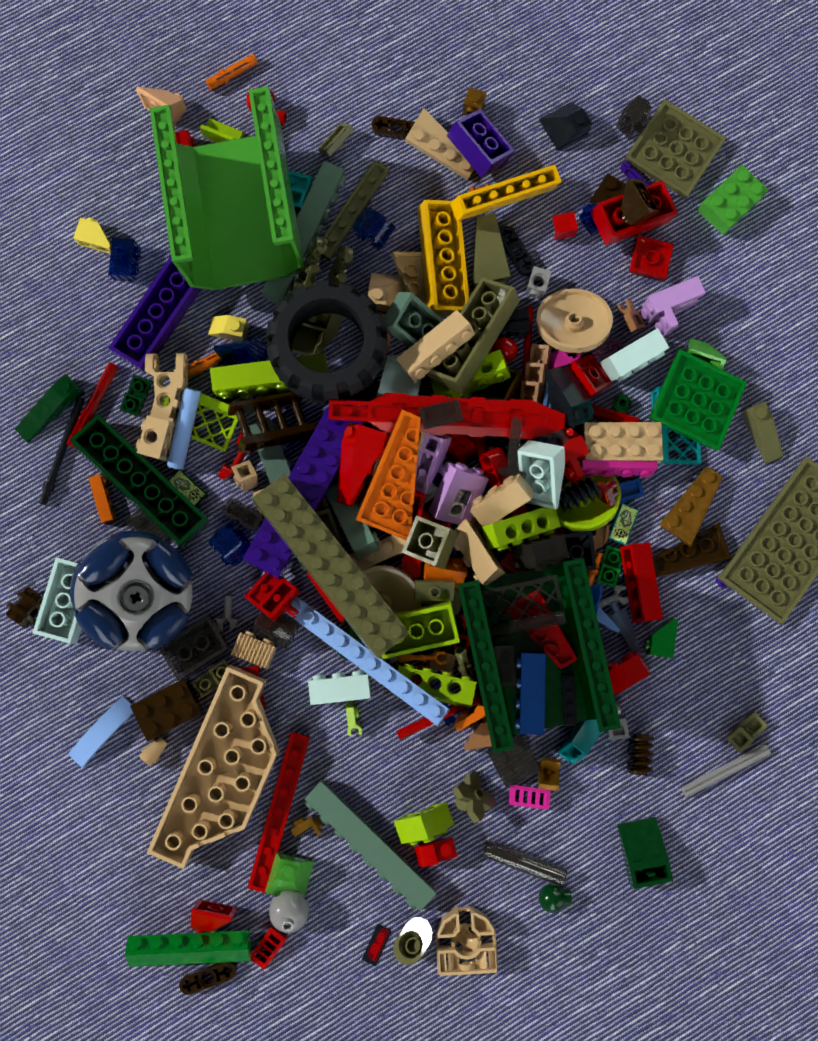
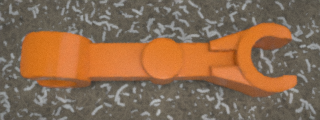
M442 651L436 653L435 656L405 654L398 656V661L400 663L436 661L439 665L444 666L447 662H440L439 657L442 655L447 656V654Z

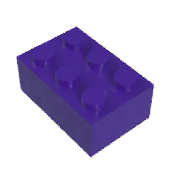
M481 109L455 121L447 134L450 141L481 178L505 166L515 152L513 147Z

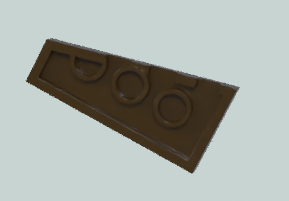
M717 523L698 533L692 547L681 542L653 557L656 578L728 561L731 559L720 523Z

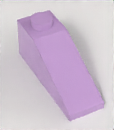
M425 433L417 459L415 490L424 494L427 493L447 454L451 437Z

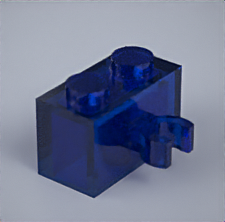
M112 238L108 274L113 280L136 282V276L139 275V265L137 262L138 258L141 257V247L135 239Z

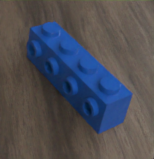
M521 652V656H517V668H521V674L517 676L516 688L520 689V697L516 696V709H520V717H516V729H519L520 734L544 735L546 653Z

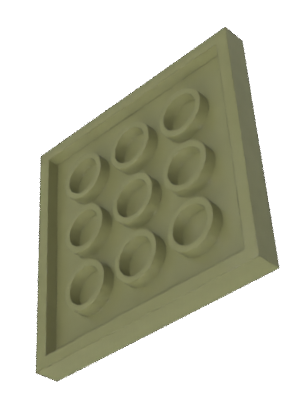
M664 99L626 155L624 161H629L632 166L657 182L663 180L668 189L686 199L725 142L726 137Z

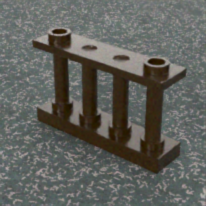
M288 391L286 393L245 401L236 400L229 403L228 416L237 415L243 433L238 446L240 453L310 439L316 429L315 422L307 423L305 421L299 404L303 397L300 398L293 392ZM292 404L298 426L290 427L287 425L281 406ZM274 408L281 429L269 430L263 409ZM255 411L262 433L254 435L250 433L244 413Z

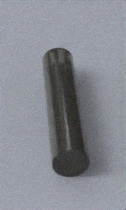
M488 840L482 856L484 858L560 887L565 882L567 876V869L491 840Z

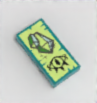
M621 503L608 539L626 546L640 510Z

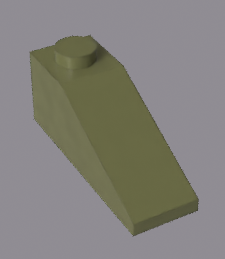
M766 402L759 403L742 412L741 415L765 464L783 457L775 422Z

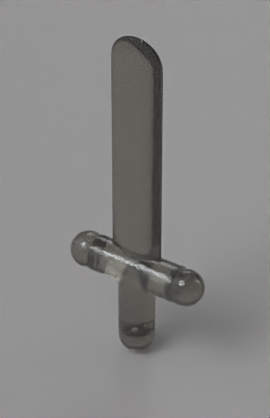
M514 417L511 420L507 468L500 467L497 472L499 475L508 477L511 475L514 477L520 473L525 479L527 474L523 471H518V450L520 449L522 421L518 417Z

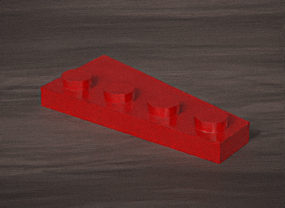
M539 589L504 608L560 669L578 660L576 653Z

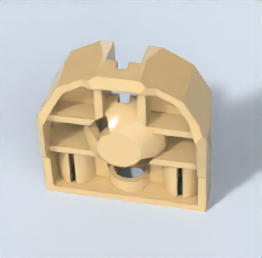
M472 906L455 907L442 916L435 931L438 974L440 976L497 973L496 930L488 916ZM470 911L471 924H459V912ZM492 935V942L481 943V936ZM439 938H451V945H439ZM458 941L462 945V949L457 948L455 945ZM447 953H448V967H447V964H446V954H447ZM459 958L465 959V960H469V959L475 958V962H474V961H462V962L459 963Z

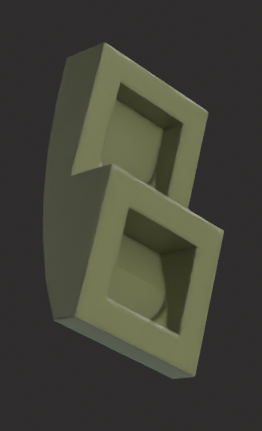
M753 710L728 734L726 739L741 753L755 741L754 738L766 729L768 725Z

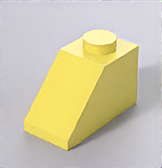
M93 218L79 219L73 237L76 243L83 247L114 255L115 251L98 221Z
M231 315L213 316L208 335L245 343L249 324L245 318Z

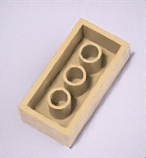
M584 422L580 428V435L583 436L590 452L583 460L657 461V464L663 461L661 422Z

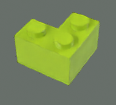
M447 802L431 805L420 812L406 814L395 820L394 824L401 844L410 843V845H415L422 840L424 843L435 840V835L439 836L447 833V829L453 826L454 822Z

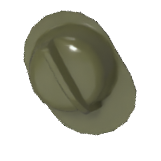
M421 917L411 919L396 938L393 952L395 958L401 964H415L424 956L433 936L432 927L426 919Z

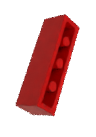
M650 542L620 547L632 623L663 619Z

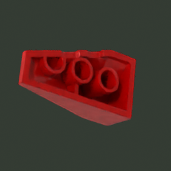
M348 422L341 445L337 502L349 506L354 504L364 487V479L367 474L371 475L374 470L372 468L377 458L380 459L390 436L389 434Z

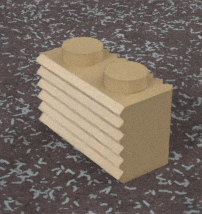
M246 631L245 634L240 633L231 655L269 669L278 648L274 646L275 642L266 638L263 641L256 639L257 635Z

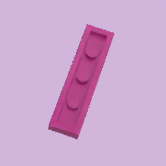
M582 460L580 462L586 477L603 475L604 477L640 475V477L646 478L652 476L658 469L657 461Z

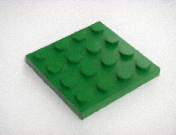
M679 349L676 352L649 419L661 422V425L714 451H719L747 382Z

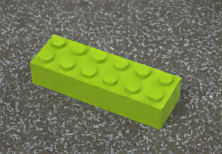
M325 353L295 357L301 365L312 371L329 373ZM270 360L210 368L212 391L222 401H231L233 397L247 399L257 394L259 396H269L272 392L281 394L289 391L288 387L279 380Z

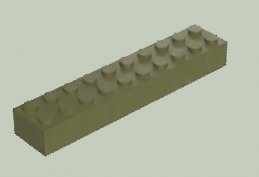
M285 473L252 497L253 503L375 659H378L410 633Z

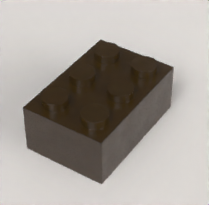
M183 678L130 706L147 742L205 713L188 678Z

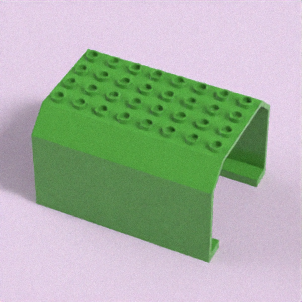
M268 86L249 90L256 136L197 147L176 143L170 105L149 108L171 258L190 287L208 290L224 289L289 277L304 267L281 123Z

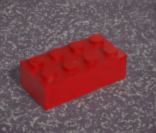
M663 180L646 186L661 213L638 225L627 224L622 218L623 212L620 208L624 194L597 203L591 211V216L605 246L668 224L673 220L678 211Z

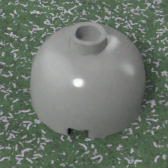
M283 891L276 898L274 896L269 907L270 921L273 926L284 933L299 931L306 924L309 916L308 900L306 902L303 895L295 891Z

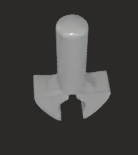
M626 586L612 587L614 590L613 595L600 600L599 607L602 609L615 601L620 602L621 606H624L629 601L628 595L625 597H618L620 591L627 589Z
M231 595L225 596L224 616L221 619L216 618L222 632H224V623L227 619L230 622L229 632L235 629L239 619L232 617L233 597Z

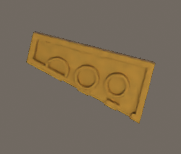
M706 466L660 522V527L689 547H692L723 476Z

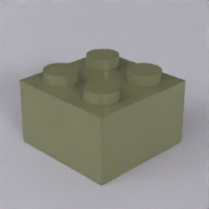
M416 515L401 553L445 570L459 532Z

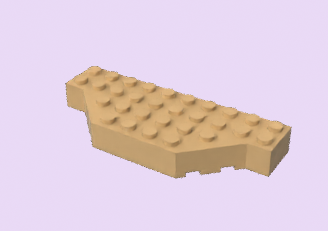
M233 665L226 668L148 848V854L184 869L189 863L194 849L246 828L280 751L259 699L267 682L266 679Z

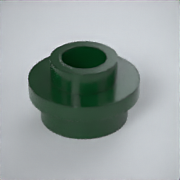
M620 394L613 399L612 407L617 412L626 413L631 408L632 403L628 396ZM619 401H624L625 406H620Z

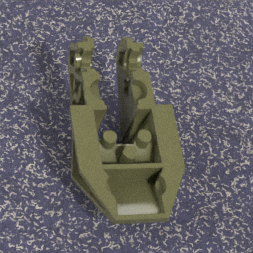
M318 236L314 238L304 260V267L300 270L292 290L301 285H304L305 288L314 286L317 272L320 270L319 260L323 252H326L328 240ZM344 245L340 248L326 279L330 280V284L339 285L340 282L345 283L347 278L346 267L350 261H353L352 248ZM324 313L308 319L295 334L292 352L305 356L319 354L337 336L343 316L334 313Z

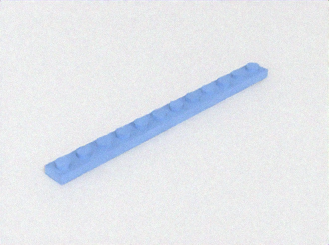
M296 597L291 605L299 611L298 615L294 613L296 617L293 619L438 726L450 709L381 658L375 659L365 646L300 598Z

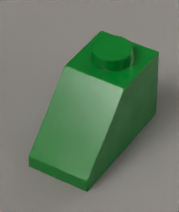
M678 619L668 620L648 635V639H645L644 642L646 655L665 658L674 657Z

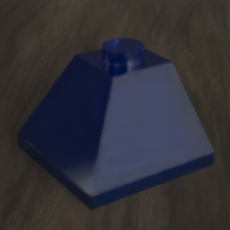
M261 338L244 339L213 347L226 366L266 361L267 347Z

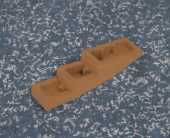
M531 344L530 361L526 362L525 381H521L519 400H533L537 403H542L546 385L545 370L549 369L552 346Z

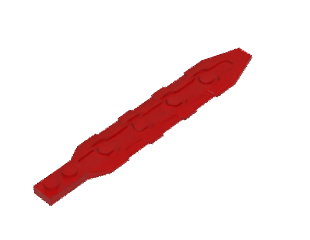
M385 393L371 401L329 399L328 420L369 422L385 433H392L402 409L421 417L420 433H429L430 435L459 434L469 435V437L499 436L508 437V439L530 440L565 428V414L533 400H487L481 397H471L470 399L449 398L443 395H432L431 397L411 396L405 393Z

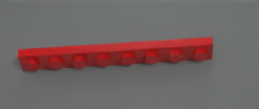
M293 731L290 733L248 883V889L265 893L275 855L279 852L311 736Z

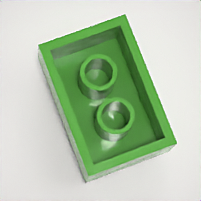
M741 165L702 202L697 211L724 236L764 197L768 189Z

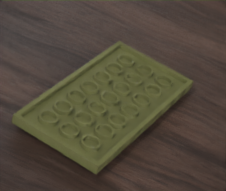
M808 457L803 458L717 578L780 625H783L818 575V464Z

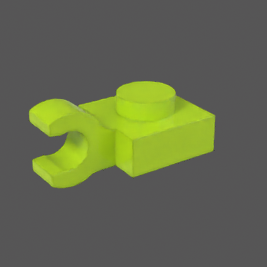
M354 700L346 701L347 733L351 736V730L356 728L359 731V735H362V725L356 721V718H359V708L354 706Z

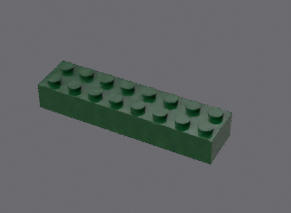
M99 414L69 440L84 458L181 550L210 524L208 518L141 454H138L137 450Z

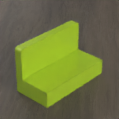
M209 118L206 126L202 124L200 126L203 138L216 143L244 137L242 131Z

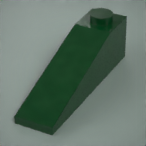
M67 374L63 375L42 396L15 430L29 443L72 405L77 397L82 396L85 392Z

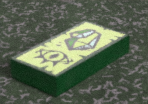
M178 470L168 480L196 507L208 496L182 470Z

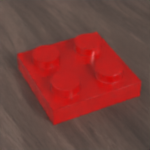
M638 235L628 273L665 281L674 244Z

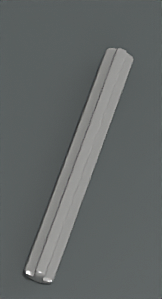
M762 745L690 782L681 788L684 796L690 797L771 754L770 749L767 745Z

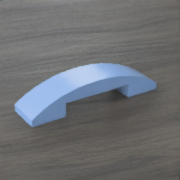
M122 696L84 734L68 755L83 768L113 733L134 714L130 707L133 704Z

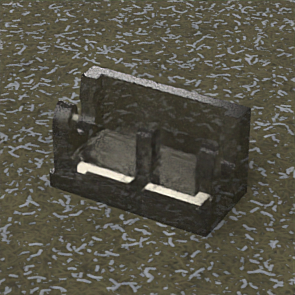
M457 399L418 408L423 430L464 420Z

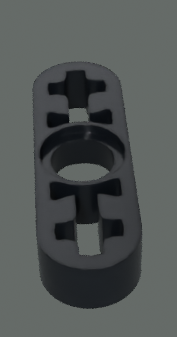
M502 227L500 235L505 252L520 275H531L535 263L512 227ZM504 233L511 234L510 241L507 237L503 238ZM519 247L522 253L518 256L513 255L511 249ZM523 262L525 263V265H530L529 270H527L526 268L522 269Z

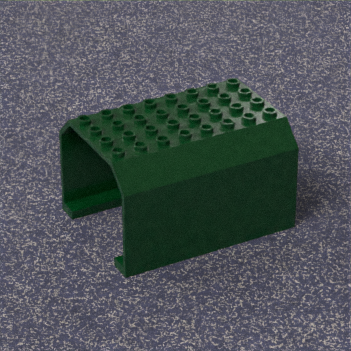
M584 558L505 574L487 586L482 583L479 584V580L458 584L493 753L513 750L512 735L520 734L519 729H516V717H520V709H516V696L520 697V689L516 688L517 676L521 674V668H517V656H521V652H544L504 608L538 589L578 657V660L560 669L546 654L544 729L564 725L561 674L575 675L577 722L596 719L599 732L621 728Z

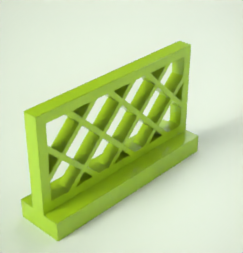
M201 393L198 404L199 411L196 415L201 413L204 424L197 427L193 426L192 431H194L195 435L192 434L191 438L226 452L239 422L237 415L228 416L229 404ZM166 397L164 406L169 405L170 397ZM210 409L214 410L217 418L207 422L204 412ZM225 417L233 418L232 426L225 429L221 419ZM218 421L222 431L212 434L209 424ZM206 426L210 436L205 438L199 437L197 429ZM222 433L226 439L223 447L217 445L214 439L215 436Z

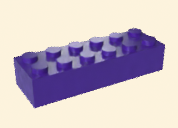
M171 256L108 347L115 355L146 373V354H159L202 290L190 287L172 262Z

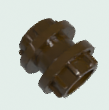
M26 587L23 592L17 591L16 595L20 598L15 604L8 602L6 605L9 608L6 616L23 628H28L30 624L35 626L36 620L34 617L39 612L43 600L42 595L32 588Z

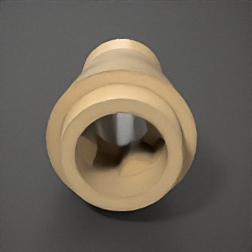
M159 736L154 742L141 750L142 753L139 757L151 767L153 763L156 764L168 743Z

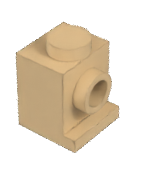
M250 460L231 467L235 474L233 476L237 486L242 488L243 492L257 487V474Z

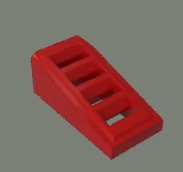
M272 924L251 953L250 960L265 970L289 935L280 932ZM273 935L275 938L279 940V943L275 942L269 936ZM266 940L275 946L274 950L265 943ZM261 947L265 948V949H266L267 951H269L271 954H270V955H267V954H266L265 952H263L260 948H261ZM259 953L266 959V961H261L255 955Z

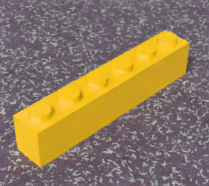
M552 165L458 195L450 205L458 222L552 191L562 181L556 165Z

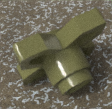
M473 770L464 777L465 783L457 784L452 789V792L456 796L455 804L460 811H467L473 823H476L485 816L484 810L487 811L496 804V800L490 792L481 789V778Z

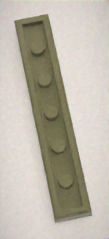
M376 160L372 162L322 237L328 240L326 252H323L322 257L329 261L332 260L390 173L389 168Z

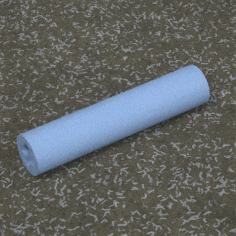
M184 387L166 465L170 468L184 469L201 395L199 390Z

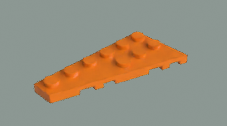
M402 409L358 511L356 520L407 540L412 525L421 417Z

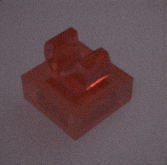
M599 481L597 485L602 496L599 500L611 507L617 503L615 497L620 494V491L613 489L618 484L614 481H609L607 484Z

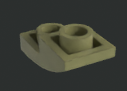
M225 659L191 682L201 699L218 688L225 670L229 666Z

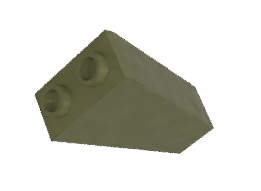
M495 213L477 216L473 290L482 277L505 285L509 283L511 277Z

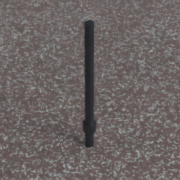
M77 397L49 476L47 481L43 483V492L39 504L46 506L50 493L54 491V482L68 447L67 441L76 425L85 400L82 397Z

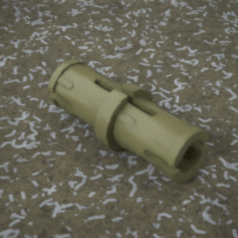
M463 646L457 647L454 650L457 659V669L461 672L462 676L473 678L474 681L475 677L471 669L473 665L468 658L467 650Z

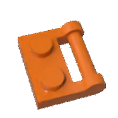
M483 702L478 703L477 707L470 711L465 709L458 714L454 723L457 732L485 716Z

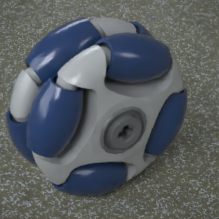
M124 531L112 534L110 540L106 539L90 550L82 560V563H78L74 569L70 585V597L75 618L83 632L91 640L108 650L114 648L121 651L147 650L148 647L152 650L160 648L175 638L189 620L187 613L190 611L193 598L192 572L184 557L174 547L160 540V537L142 531Z

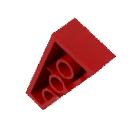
M638 649L625 654L616 663L614 661L608 664L614 695L650 675V668Z

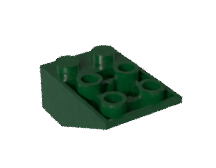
M656 817L617 824L629 884L634 889L672 882L673 876Z

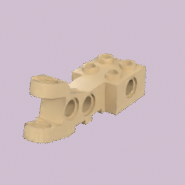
M175 353L176 369H174V372H160L158 354H146L145 372L154 376L155 399L150 416L147 415L141 425L142 435L136 443L138 454L168 461L177 421L174 418L177 409L180 408L181 402L179 400L182 390L188 386V358L186 353ZM170 378V384L164 387V379ZM166 397H170L169 405L164 406L163 400Z

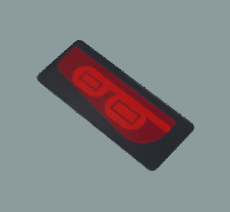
M377 924L362 957L363 961L373 966L377 965L391 934L390 929Z

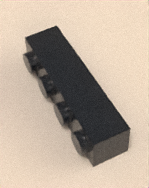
M561 674L564 726L577 725L575 675Z

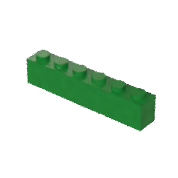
M249 930L128 936L125 958L129 967L245 962L251 959L252 941Z

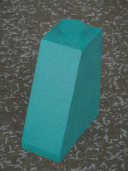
M597 720L578 722L557 750V753L571 764L587 756L601 734L598 729Z

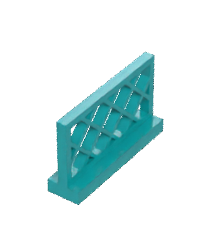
M662 387L651 390V411ZM661 425L663 461L658 465L701 464L700 443L694 440L690 442L684 435L677 432L675 433L679 437L672 442L668 438V432L671 429ZM680 439L687 445L683 452L675 445ZM671 448L679 454L676 459H669V450ZM689 449L695 453V460H690L685 455Z

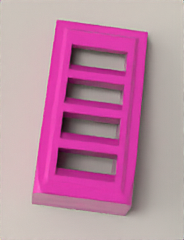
M510 784L508 804L549 810L551 790ZM516 790H520L519 801H515ZM524 791H528L527 802L523 801ZM532 792H536L535 803L531 802ZM540 793H544L543 803H540Z

